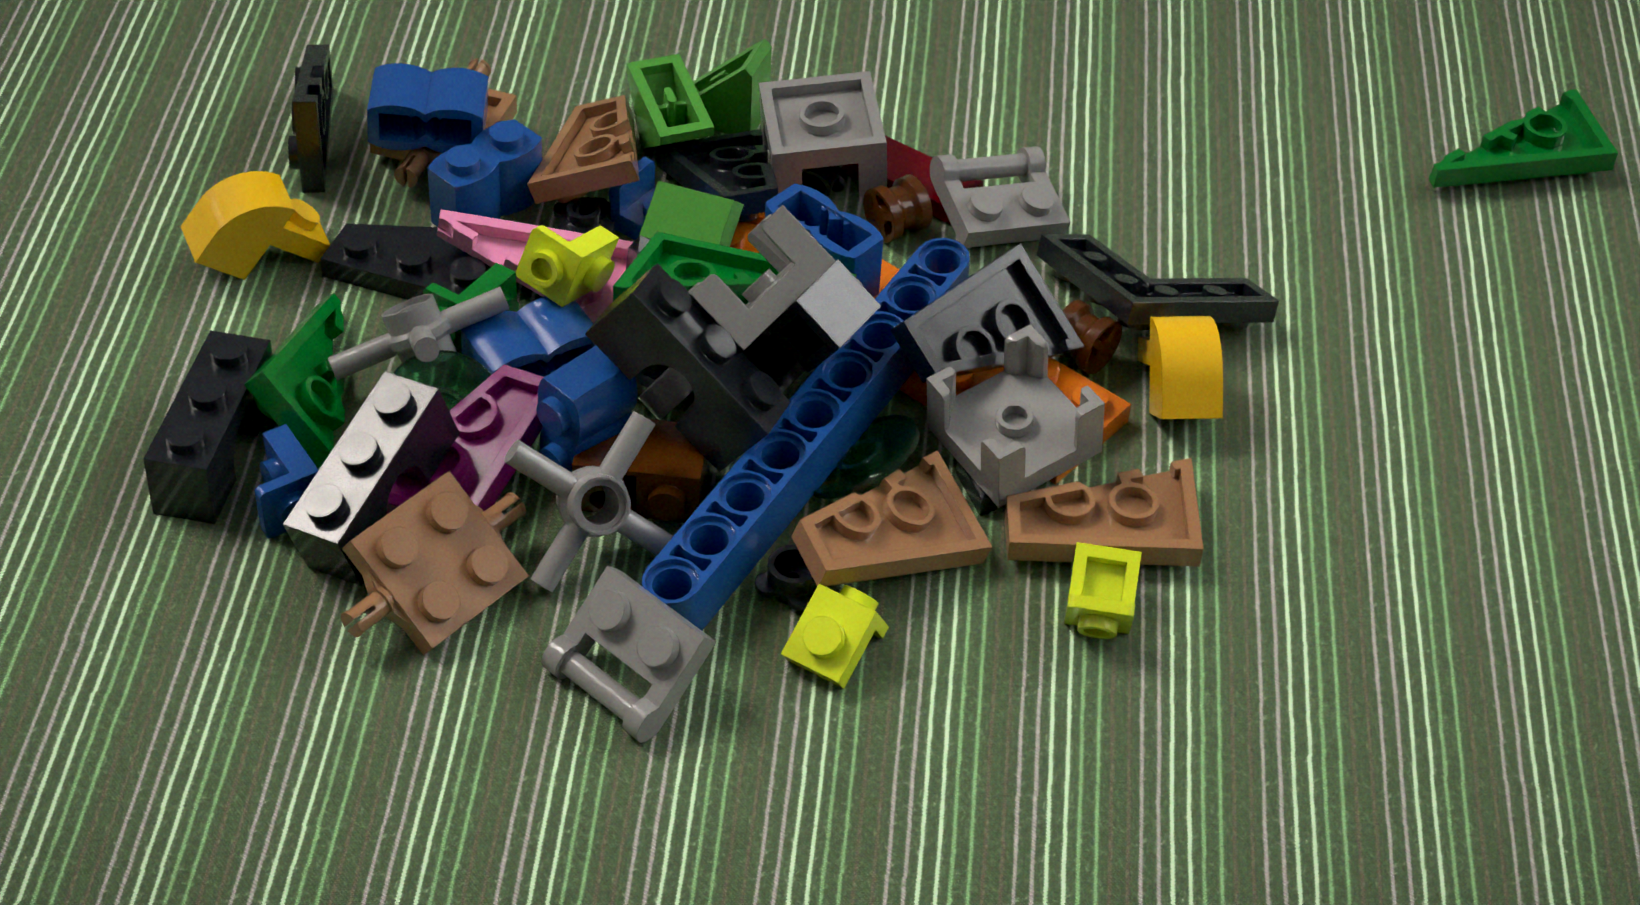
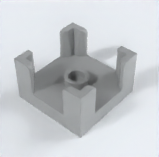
M870 71L759 83L763 145H766L770 153V164L772 165L778 185V194L793 184L802 185V169L858 163V187L861 197H864L868 189L879 185L887 187V141Z
M784 205L779 207L772 215L766 216L748 234V241L776 269L778 274L775 275L769 268L742 294L749 301L746 305L715 274H711L704 281L696 283L688 291L690 298L716 325L724 328L731 335L735 345L741 351L746 349L836 262Z
M1031 324L1005 339L1004 371L956 395V371L952 367H947L926 378L927 427L998 508L1006 504L1007 496L1028 492L1102 452L1105 403L1089 386L1081 388L1080 406L1076 408L1048 378V344Z

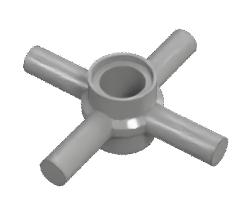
M501 287L442 311L439 310L433 294L420 295L403 301L381 314L388 333L330 356L328 361L337 380L395 356L399 357L405 373L422 371L444 362L457 352L450 336L451 333L507 311L509 306Z
M633 411L600 466H586L572 472L520 440L513 443L505 456L504 462L556 494L559 514L564 522V525L530 578L531 580L553 592L586 537H600L617 531L656 556L671 540L673 535L630 509V497L622 481L655 427V423ZM601 485L605 492L603 507L597 514L584 517L581 511V501L584 494L592 487Z

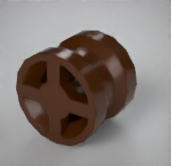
M909 174L895 179L890 188L879 185L868 189L864 194L863 207L865 217L869 223L878 229L885 243L901 238L904 230L920 231L928 228L932 222L933 211L928 192L922 182L913 175Z
M1075 300L1062 311L1085 347L1071 354L1059 357L1071 356L1076 360V365L1079 369L1087 374H1095L1114 355L1122 336V326L1120 322L1111 317H1097L1094 315L1091 305L1082 300Z

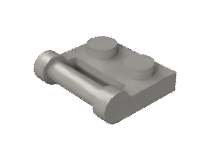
M1038 146L1019 148L1017 154L956 159L954 155L949 154L934 156L931 160L930 178L959 242L966 248L1040 240L1041 234H1066L1071 223L1045 171V156ZM1018 176L1021 183L965 189L961 183Z
M607 565L564 634L556 637L547 646L542 655L541 663L545 669L558 679L568 677L623 720V729L642 743L651 739L661 729L716 644V641L621 570ZM595 641L652 684L643 698L639 699L586 658Z

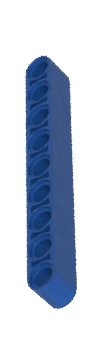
M935 238L926 241L918 247L875 298L881 307L840 349L817 366L789 399L790 404L770 433L739 458L649 564L642 576V587L703 631L915 371L890 329L969 277V251L963 244L949 238Z

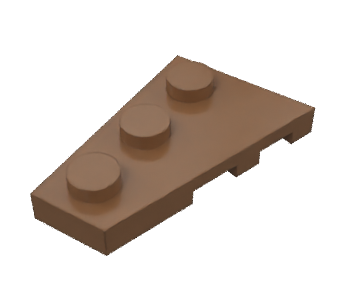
M621 95L579 105L574 108L527 183L536 204L556 199L559 203H568L572 199L583 197L591 191L639 181L634 118L626 96Z
M938 450L923 457L917 467L905 473L899 469L883 477L878 487L862 495L852 493L800 519L791 536L817 586L818 584L832 586L982 564L992 549L990 541Z
M1192 458L1171 462L1169 471L1143 476L1140 469L1117 473L1116 482L1088 487L1076 481L1006 497L1004 518L1007 560L1073 562L1076 543L1080 542L1142 552L1140 565L1200 567L1204 548Z

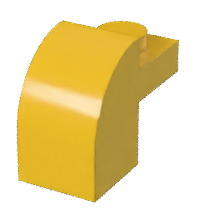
M266 171L243 172L218 182L200 198L180 226L195 263L243 280L247 278L270 245L317 263L330 246L320 223L318 212L300 199H290L280 175Z
M1211 316L1150 317V337H1138V361L1150 365L1149 414L1160 419L1223 418V359L1220 336L1214 319Z

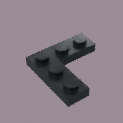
M1041 234L1036 256L1055 269L1058 278L1071 282L1084 291L1087 300L1101 305L1117 317L1116 321L1120 322L1124 327L1134 330H1149L1150 317L1211 316L1215 323L1235 329L1247 328L1249 323L1274 322L1279 300L1247 278H1149L1090 234Z

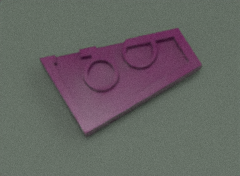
M504 364L454 406L449 412L459 430V436L428 483L400 474L388 498L387 514L448 471L451 472L473 503L483 511L494 505L516 471L515 468L504 462L508 450L517 440L531 447L543 428L537 416L536 406L538 404V386L544 377Z

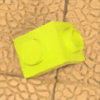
M540 225L532 229L516 269V276L561 307H564L588 292H598L605 286L615 267V262L611 260L619 237L599 225L583 235L567 241L546 226Z
M1077 542L1064 624L1078 626L1077 631L1080 634L1099 639L1115 638L1117 632L1129 634L1135 613V597L1142 552Z
M818 584L781 655L787 661L844 689L872 636L875 635L883 639L889 626L875 611L879 603L867 594L848 585H843L840 593Z

